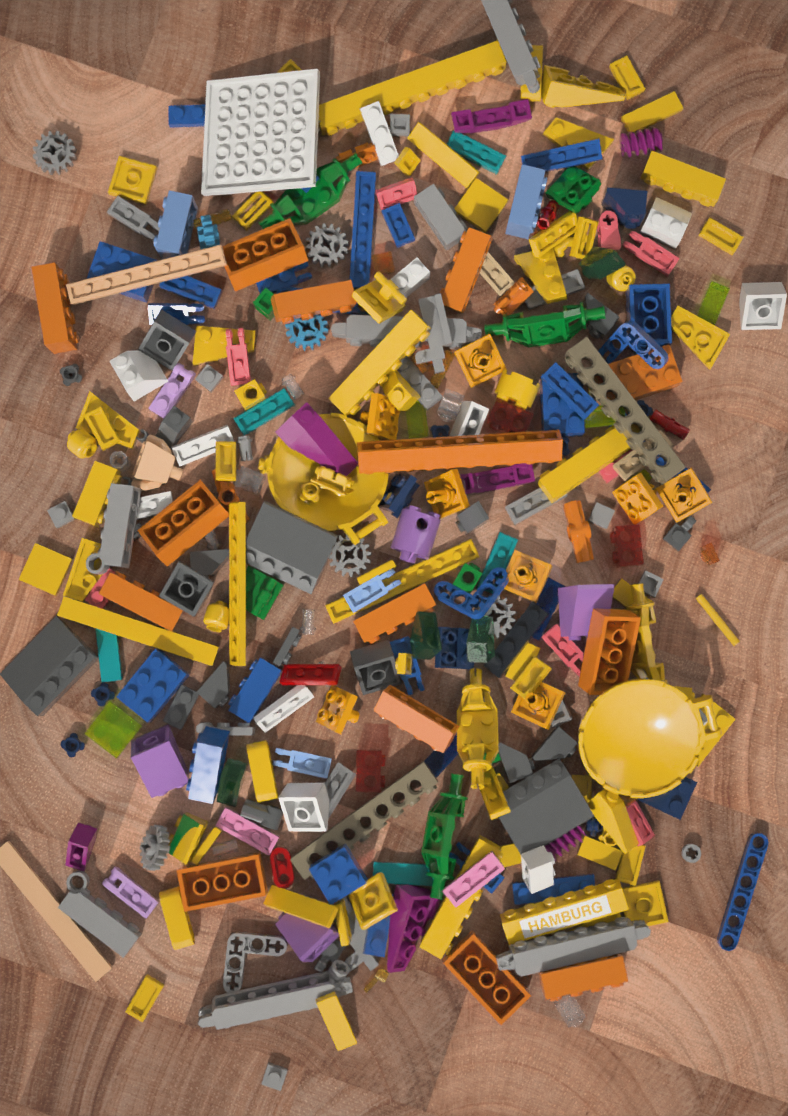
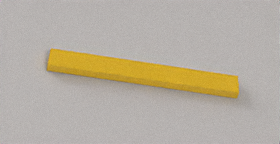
M246 502L229 503V664L234 666H246Z
M469 539L430 557L429 560H423L382 580L385 587L395 580H400L401 584L355 613L352 612L344 597L325 605L333 624L465 563L471 562L480 556L472 539Z
M65 596L57 616L213 666L219 649L217 646Z

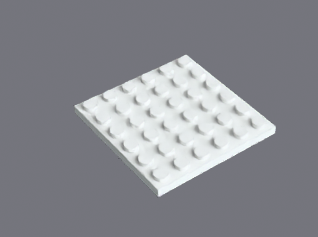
M318 69L207 81L201 194L203 196L316 187L320 71Z

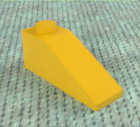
M603 789L587 803L593 815L624 854L639 844L624 801L619 795Z

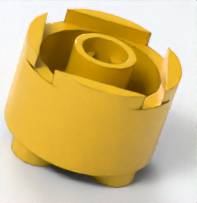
M503 370L494 391L497 394L496 399L505 403L510 400L515 403V407L524 411L527 407L531 408L541 385L537 383L535 386L532 384V379L515 372L509 375L506 374L507 370Z

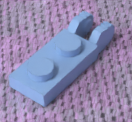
M394 569L380 576H375L343 595L353 613L386 595L388 591L401 584L400 580H395L385 587L382 580L391 577L395 573Z
M276 748L275 753L288 755L290 760L289 763L273 760L272 765L287 768L289 771L328 778L332 758L296 750L290 751Z

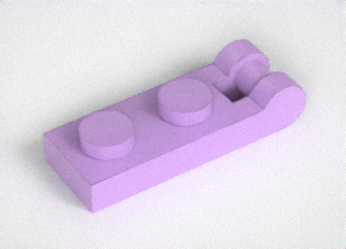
M178 362L167 379L168 382L163 385L148 409L164 419L172 407L177 405L193 381L196 373L192 370L188 371L184 368V365ZM179 375L184 377L182 383L177 380Z
M116 866L111 870V875L102 882L103 886L145 919L148 918L160 902ZM117 879L122 881L119 887L115 885Z

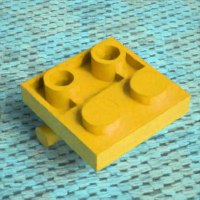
M379 271L374 275L376 280L356 289L352 297L380 324L402 312L406 306L404 303L407 301V298L399 291V287L391 279L388 280Z

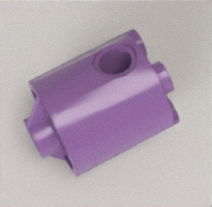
M410 505L402 509L391 548L401 552V560L415 564L416 558L429 560L441 520H439V514L433 512L422 513L420 512L421 508ZM417 520L421 523L420 529L416 525Z

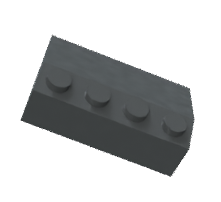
M264 501L246 539V564L312 594L320 581L338 535Z
M55 616L0 675L20 700L37 717L44 716L99 659V656L58 616Z
M559 758L503 792L511 812L500 816L499 819L519 853L522 854L540 846H546L591 819L594 815Z

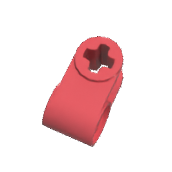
M612 211L603 212L598 219L597 233L600 252L620 250L621 248L618 218Z

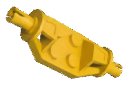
M643 583L630 585L634 603L626 606V610L637 614L639 610L638 616L641 617L630 670L638 679L648 678L668 683L667 679H665L663 663H655L656 655L653 650L652 633L649 628V624L656 623L653 609L655 604L654 602L646 601Z
M473 668L469 670L470 685L462 688L463 696L457 709V725L460 726L457 731V752L463 761L464 770L471 771V788L477 789L478 781L479 789H483L485 787L484 771L492 768V762L499 752L498 710L490 696V688L482 685V669L476 668L475 676Z

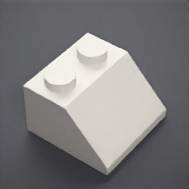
M656 197L640 234L676 249L688 226L692 213Z
M782 282L742 283L739 299L741 330L781 329L787 297Z
M125 351L110 360L122 385L133 401L138 400L168 382L158 362L141 351Z
M287 783L278 798L288 830L326 832L328 827L329 796L325 783Z

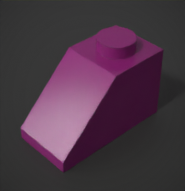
M77 823L68 840L65 866L85 872L96 841L97 828Z

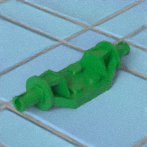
M353 153L352 156L342 163L333 158V162L318 167L316 175L319 179L316 182V187H312L307 193L301 188L284 191L274 204H270L273 209L272 213L258 222L262 229L289 218L293 225H307L340 202L346 185L350 182L348 173L362 164L357 154ZM339 176H343L336 187H334L332 183ZM293 211H295L297 214L289 218H283L285 215Z
M580 302L578 305L563 306L564 312H553L539 316L533 315L524 318L523 312L508 316L503 314L501 323L484 325L485 335L495 336L504 334L507 342L513 340L528 348L568 342L580 330H586V323L588 321L606 319L604 306L586 309L583 306V302ZM580 318L578 322L569 327L568 323ZM510 329L522 330L523 334L510 331Z
M451 773L449 792H440L442 797L428 811L421 853L429 872H426V875L433 878L431 898L443 900L445 882L448 879L454 880L455 878L453 877L456 859L449 858V853L452 849L451 840L455 829V816L464 817L465 800L468 801V797H464L461 794L464 775Z

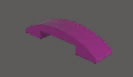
M528 99L509 102L508 106L473 112H471V109L451 112L455 133L492 131L514 126L532 119Z
M526 463L460 475L466 495L535 482L532 464Z

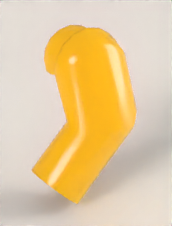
M568 237L553 247L555 257H563L565 255L564 251L567 247L572 246L574 237Z

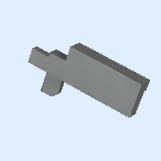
M440 293L418 299L422 319L432 329L429 331L430 335L427 338L429 349L416 353V364L432 361L435 373L445 371L443 347L452 345Z
M347 896L342 899L345 900L352 933L350 944L355 950L353 954L346 958L345 963L348 965L349 971H352L364 961L369 970L372 971L379 963L372 955L363 954L367 929L363 930L360 928L352 904Z

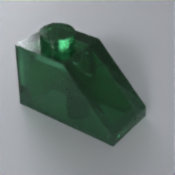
M593 247L580 261L579 265L583 269L582 273L587 278L600 280L621 269L626 263L613 249Z
M421 611L416 613L410 637L413 659L431 660L442 650L436 613Z
M483 616L480 619L471 620L467 638L468 662L488 663L495 656L493 617Z
M230 758L227 759L221 774L216 802L232 807L237 806L248 763Z

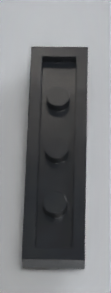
M532 601L484 664V667L498 678H502L550 614Z

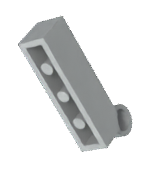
M111 483L107 492L108 504L104 511L105 524L101 531V548L98 554H91L87 558L86 568L89 572L102 575L108 571L109 566L129 568L141 488ZM100 558L102 566L100 569L95 570L94 561Z
M75 871L70 874L66 881L70 892L58 908L124 958L142 935L139 932V927L132 922L128 924L122 919V914L107 908L105 901L90 895L91 892L87 888L90 879L87 873ZM75 875L83 878L84 885L82 888H76L73 885L72 879Z

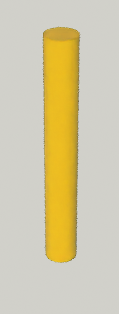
M701 593L695 599L733 646L740 642L703 594Z

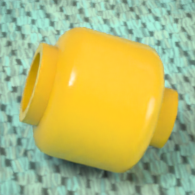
M616 263L607 271L606 279L608 284L614 289L627 291L629 285H634L636 276L633 269L624 263Z
M78 429L68 435L67 448L81 459L89 458L97 450V440L86 430Z
M216 601V603H211L207 606L203 618L207 629L214 632H222V630L228 628L229 608L227 603Z

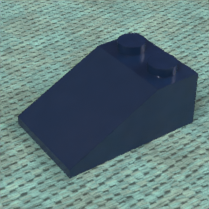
M685 777L678 786L663 794L635 799L681 820L697 782Z

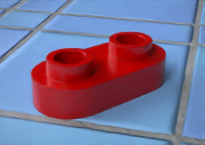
M276 847L270 854L274 883L277 887L283 889L289 888L295 879L293 864L290 860L291 854L285 847ZM282 853L285 857L284 860H278L277 855ZM287 874L288 880L283 881L281 875Z

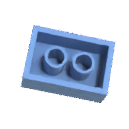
M522 164L505 234L528 239L530 233L534 234L543 199L542 196L547 183V177H544V169Z
M169 190L168 196L164 197L163 216L159 217L158 221L160 230L159 234L155 235L154 247L162 260L188 253L198 210L193 195Z

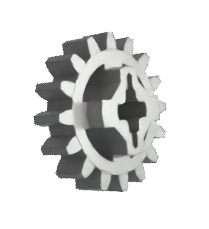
M48 131L47 137L41 134L42 140L36 139L38 147L34 146L32 148L36 152L33 154V158L37 160L35 162L37 166L41 167L43 172L48 170L50 175H53L54 171L61 175L62 169L68 172L67 166H74L71 160L77 159L74 154L77 150L75 146H72L74 144L73 141L68 139L65 133L61 136L59 131H56L55 135Z
M323 223L321 229L315 226L316 232L310 231L309 235L311 238H306V243L309 245H306L305 248L306 251H310L308 257H314V264L319 261L320 267L327 263L328 267L331 268L332 262L339 265L338 259H345L342 253H348V249L345 247L348 246V240H344L346 234H340V227L334 230L333 224L326 228L325 223ZM318 238V244L314 247V242ZM323 240L327 245H330V250L323 245ZM338 244H340V248L336 253L335 248L339 246Z
M341 535L338 536L340 541L335 542L332 554L329 559H333L330 566L336 565V573L341 570L343 577L346 573H349L350 578L353 577V572L360 575L361 568L366 571L367 568L364 564L371 562L367 559L371 552L366 551L369 548V544L363 545L364 538H362L358 544L345 547L342 544L351 542L347 535L345 539ZM360 548L363 551L362 561L358 558ZM337 550L341 553L339 562L336 560ZM354 550V559L349 558L348 560H345V552L347 551L350 553ZM347 564H354L355 566H357L352 569L344 568L347 566Z
M499 595L482 618L472 619V621H477L478 623L475 629H482L481 635L487 632L488 638L492 634L499 638L500 632L506 635L505 629H512L510 622L512 623L516 620L511 618V615L516 614V612L510 611L513 604L507 605V598L501 601ZM495 603L502 605L505 610L501 611L498 609ZM492 611L495 614H503L496 618V622H493V619L484 618L490 615ZM507 618L505 625L500 628V621ZM482 622L489 623L491 625L492 630L486 628L482 624Z
M150 826V829L146 830V837H143V842L140 844V850H142L140 862L143 863V868H146V870H160V865L163 866L164 859H167L166 854L170 850V846H168L170 839H168L169 832H166L167 828L164 826Z

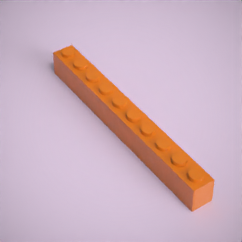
M560 430L357 442L359 473L373 474L375 472H412L424 469L431 471L440 468L454 469L457 467L512 466L515 464H534L538 462L554 463L555 461H562L563 439Z

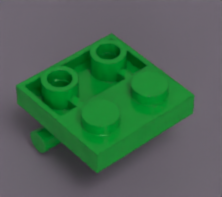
M576 166L568 167L545 193L547 198L557 201L558 204L577 215L592 202V197L600 190L599 187L602 184L598 178Z
M249 565L246 569V611L265 620L284 585Z

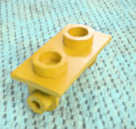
M318 466L315 471L318 474L317 477L310 480L316 483L319 488L334 491V494L337 496L345 497L354 492L352 489L354 485L352 478L337 473L336 479H334L335 471L325 466Z

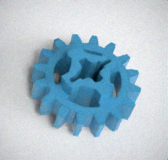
M210 215L200 216L201 226L197 227L200 250L220 245L217 224L212 225Z
M313 315L314 318L309 320L297 318L294 319V322L285 324L286 329L289 330L286 332V336H292L289 342H296L295 347L297 349L300 345L303 346L304 351H306L307 346H310L311 350H314L315 344L320 347V340L326 341V337L323 334L329 333L328 329L324 328L328 326V322L323 321L325 317ZM316 321L320 324V331L315 327ZM310 326L311 330L304 332L303 327L307 328ZM294 327L299 330L298 336L294 334Z

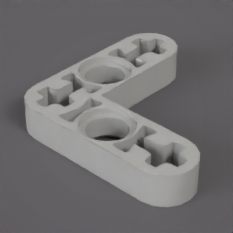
M248 932L232 933L227 942L223 980L224 990L230 993L241 989L246 953L281 956L288 947L286 939L278 935ZM237 936L240 941H243L238 947V952L242 951V954L237 952L230 953V950H235V943L232 940H235ZM255 938L263 941L261 949L253 948L252 941ZM267 939H270L269 944H276L277 941H280L284 948L282 947L280 951H276V947L269 946V951L265 950ZM232 957L239 958L241 961L240 967L232 968L229 964ZM240 972V975H235V982L238 985L232 989L231 985L227 984V982L231 981L232 973Z

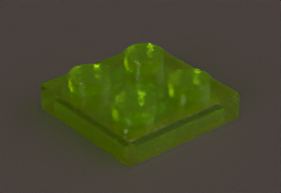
M109 701L84 734L117 759L143 725L112 701Z

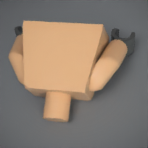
M141 429L140 432L145 434L143 438L136 437L143 444L131 478L125 476L122 479L128 480V485L145 491L159 488L161 484H166L169 477L179 480L183 469L173 466L175 456L172 455L170 447L163 439L151 434L149 435L144 429Z

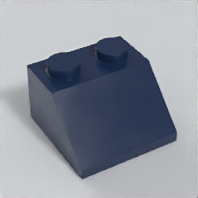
M607 187L601 205L607 211H612L617 215L619 225L625 226L628 229H634L640 226L646 215L647 191Z

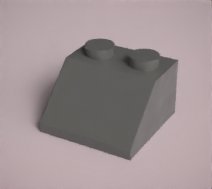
M161 310L138 350L173 371L196 331Z
M179 561L159 596L195 617L207 600L214 581Z
M389 640L350 651L363 695L386 689L389 685L396 686L402 684L400 676L397 674Z

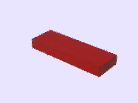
M284 664L279 682L281 685H338L342 667L340 664Z

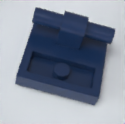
M396 474L390 482V488L385 491L378 506L383 510L392 512L391 515L398 519L402 509L408 507L414 499L412 496L420 486L416 483L418 479L410 474Z
M436 627V641H434L433 646L435 668L473 669L476 629Z

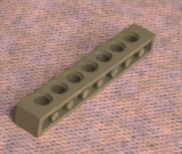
M586 337L570 348L565 354L567 365L571 369L574 368L576 370L579 381L583 385L586 384L592 398L595 401L598 400L603 406L602 411L604 414L613 419L616 430L619 433H623L627 438L628 446L632 450L635 449L640 455L639 460L641 463L650 468L653 479L663 485L686 468L591 341ZM588 360L591 363V367H584L581 361ZM594 376H600L603 379V383H596ZM606 392H612L615 395V400H609L606 397ZM624 408L627 411V416H621L618 409ZM631 424H636L639 427L640 432H633L631 430ZM643 441L651 442L652 449H646ZM656 457L663 458L664 466L656 463Z
M421 762L292 856L291 862L304 880L308 877L313 879L314 877L309 871L310 865L314 863L311 859L312 853L320 854L321 858L331 853L332 850L327 846L329 841H335L338 844V848L346 843L350 851L353 850L354 843L357 841L362 843L371 836L369 832L375 828L379 831L388 824L386 820L391 816L394 819L404 812L402 808L408 804L413 806L421 800L419 796L424 792L428 795L437 788L435 784L439 780L426 762ZM418 780L422 787L415 791L411 789L410 782ZM396 792H401L404 794L405 800L400 803L396 802L393 795ZM380 804L386 805L388 813L384 815L379 814L377 806ZM364 816L371 819V825L368 827L363 826L360 822V819ZM352 829L355 837L351 839L346 838L344 830Z

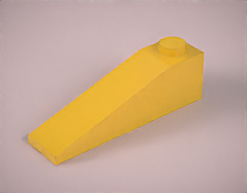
M544 65L541 98L548 107H571L623 101L625 99L622 88L601 81H597L594 84L586 76L580 75L577 78L568 75V70Z

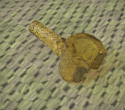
M379 968L372 981L363 990L367 993L378 980L385 983L389 972Z

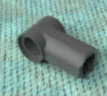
M246 799L240 816L257 821L264 827L278 830L283 811L281 808L273 805H264Z

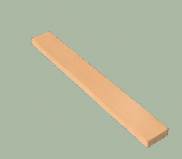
M217 245L66 284L70 303L75 305L227 266L222 245Z
M7 841L0 847V866L95 982L98 981L113 966L77 922L58 908L61 903L12 843Z

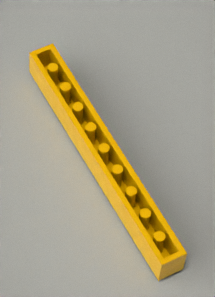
M497 40L320 104L318 119L320 123L318 126L322 136L326 134L333 135L343 128L350 129L356 126L357 123L364 121L360 108L379 101L385 116L398 108H408L412 103L418 101L425 102L431 96H441L446 94L448 90L463 88L467 83L473 81L480 82L487 76L501 74L505 70L506 59L499 41Z

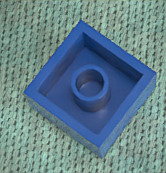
M346 843L309 867V871L330 905L367 883L366 875Z

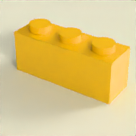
M94 461L72 517L99 528V525L105 521L104 511L108 504V489L111 483L120 484L121 472L118 469Z

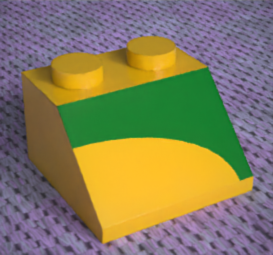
M188 812L184 813L183 816L179 815L175 823V827H177L175 835L171 834L169 837V854L187 865L194 856L209 822Z

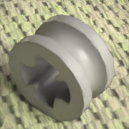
M687 844L682 848V857L687 862L695 863L700 859L701 850L697 845ZM690 847L697 852L693 859L690 856H686V851L689 852L687 849Z
M335 960L328 970L329 976L335 981L344 980L349 973L348 965L341 960Z

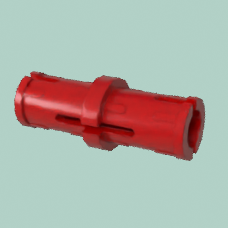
M550 200L546 207L541 210L540 218L537 221V226L540 229L546 230L550 223L554 221L556 211L559 209L557 201Z
M657 409L654 410L649 418L650 421L664 428L665 432L669 431L682 440L686 438L690 431L689 428L675 421V418H670Z

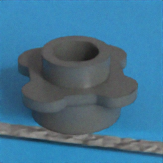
M77 364L60 369L64 385L70 386L71 383H80L82 381Z

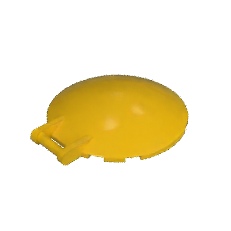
M338 413L319 414L357 462V442L379 441L378 437L367 433L366 425L347 417V415ZM280 437L277 438L269 455L267 477L272 496L281 509L327 531L343 529L354 545L358 544L360 539L381 525L385 526L388 524V520L378 505L386 491L389 473H359V467L357 466L347 475V477L352 478V481H354L353 493L341 497L334 494V491L321 488L318 494L320 497L318 502L303 501L300 499V494L302 493L301 485L311 482V479L317 477L318 474L315 473L316 468L323 465L305 457V455L296 450L294 451ZM372 514L377 518L356 533L352 530V527Z
M652 679L629 680L609 688L590 705L580 725L578 737L579 752L587 772L606 790L617 795H627L631 798L653 797L675 788L688 773L691 774L697 765L704 741L718 738L722 735L721 728L718 727L714 714L712 696L705 695L690 700L676 687ZM702 707L705 709L709 729L704 730L699 708Z

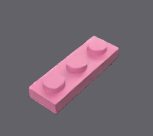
M225 807L215 825L267 855H270L279 839L278 835L240 816V814Z
M491 851L445 887L443 892L452 904L457 907L502 872L505 867Z

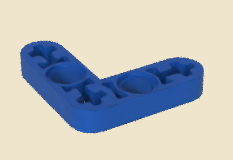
M632 320L624 322L598 350L602 357L608 350L611 352L605 360L607 364L612 363L628 345L654 369L662 368L669 358L667 352ZM630 327L632 330H631V332L628 334L626 331H627V328ZM638 334L639 337L634 341L633 338ZM613 339L620 341V349L613 346ZM639 341H646L648 349H642L639 346ZM657 356L661 357L659 362L655 360Z
M498 567L489 573L474 595L447 581L438 582L434 587V593L439 601L472 619H480L486 614L506 587L509 577L504 568ZM501 575L503 576L502 579L499 578V579H497V581H496V578H495L496 576H497V577H500ZM447 589L448 593H449L451 596L449 597V595H448L447 593H445V592L440 593V591H441V590L444 591V590ZM490 589L493 591L489 597L482 596L485 590ZM459 596L465 597V600H464L463 603H461V604H456V603H455V599H456L457 597H459ZM479 606L480 610H474L473 612L472 608H477Z

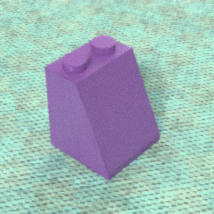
M614 584L574 585L558 588L561 637H569V641L581 640V636H586L587 638L593 608L611 609Z
M169 724L131 740V759L151 798L163 796L169 790L181 788L187 784L189 772Z
M284 912L278 917L279 921L275 924L302 962H313L339 937L338 928L334 923H332L329 929Z

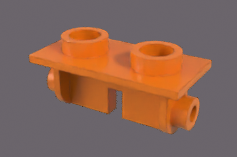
M365 142V144L355 147L356 152L354 153L362 161V164L356 168L378 160L376 149L372 142ZM350 149L339 153L335 158L338 162L342 163L352 156L353 153Z
M521 277L494 303L495 307L493 309L497 314L511 315L534 291L524 278Z

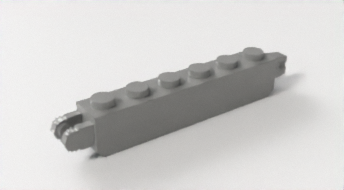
M481 0L516 83L519 85L526 84L530 93H537L540 90L537 80L540 75L537 69L541 67L537 57L532 58L531 52L534 50L530 41L524 40L523 36L527 34L523 25H518L516 21L520 18L515 7L511 9L509 5L513 3L512 0Z
M350 315L346 323L336 322L332 324L330 329L334 338L346 339V343H350L351 346H362V343L376 347L403 317L392 316L379 324L371 315ZM447 318L452 339V345L447 346L450 349L457 350L481 338V329L467 326L464 319ZM427 339L423 342L420 341L415 347L428 346Z
M620 917L612 922H598L594 926L577 927L569 932L560 931L548 937L539 936L531 941H518L514 945H509V951L496 955L499 971L515 969L518 975L526 976L634 950L637 946V940L649 937L651 930L644 920L630 921L629 918Z
M328 971L216 995L212 999V1005L199 1009L198 1025L203 1028L216 1026V1029L219 1030L318 1008L316 998L334 991L337 997L353 992L350 977H345L342 981H335L329 976Z

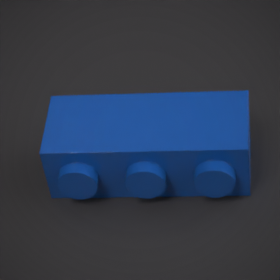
M260 658L259 661L254 660L249 669L252 671L248 678L244 677L239 685V688H241L239 694H234L228 703L231 706L228 711L248 723L253 721V717L256 716L282 673L280 668L263 658Z

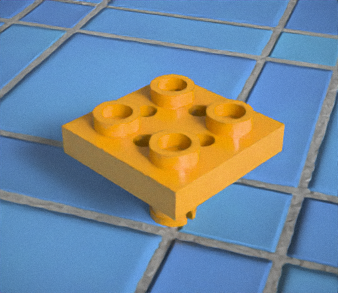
M490 334L453 351L471 388L502 373L503 370H507Z
M372 393L369 412L363 411L360 419L362 423H368V434L384 440H396L401 411H398L386 396Z
M692 467L668 480L663 485L661 484L656 487L676 523L712 503L710 496ZM691 487H695V488H696V491L694 492V488H692V492H691L690 488H691Z
M452 469L424 482L427 491L426 499L429 498L427 501L431 504L433 512L440 515L439 520L470 507L458 469Z
M642 473L637 474L612 492L633 525H636L663 507V504L656 496L657 490H652L655 486L648 484Z
M515 550L506 569L509 582L504 590L537 603L553 566Z
M541 682L535 692L528 693L525 699L518 695L511 713L549 730L565 692Z
M332 685L326 694L322 708L318 711L315 722L338 734H342L347 720L356 723L359 719L360 713L352 710L358 696Z

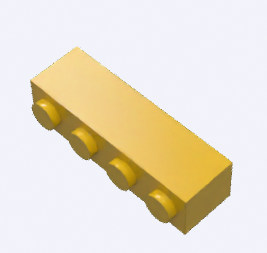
M651 151L640 178L648 185L663 187V190L667 192H676L685 199L700 201V204L707 207L715 206L726 181V178Z

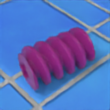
M653 127L651 132L649 129H644L643 133L641 130H637L635 134L633 131H630L628 135L626 133L620 134L619 144L622 157L626 152L630 158L632 151L635 152L636 156H639L640 150L646 155L648 148L654 152L655 147H658L659 152L663 150L662 134L660 129L658 130L656 127Z
M577 826L544 847L547 852L552 853L556 861V853L562 857V849L569 852V844L576 847V839L582 843V835H585L580 826Z

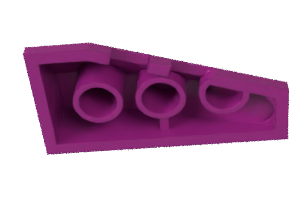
M307 402L275 431L289 448L334 470L336 474L340 473L347 476L358 466L355 458Z
M396 885L393 899L398 910L390 915L387 971L389 973L405 971L416 951L415 944L417 940L426 933L424 928L428 920H433L440 899L431 898V890L415 885Z

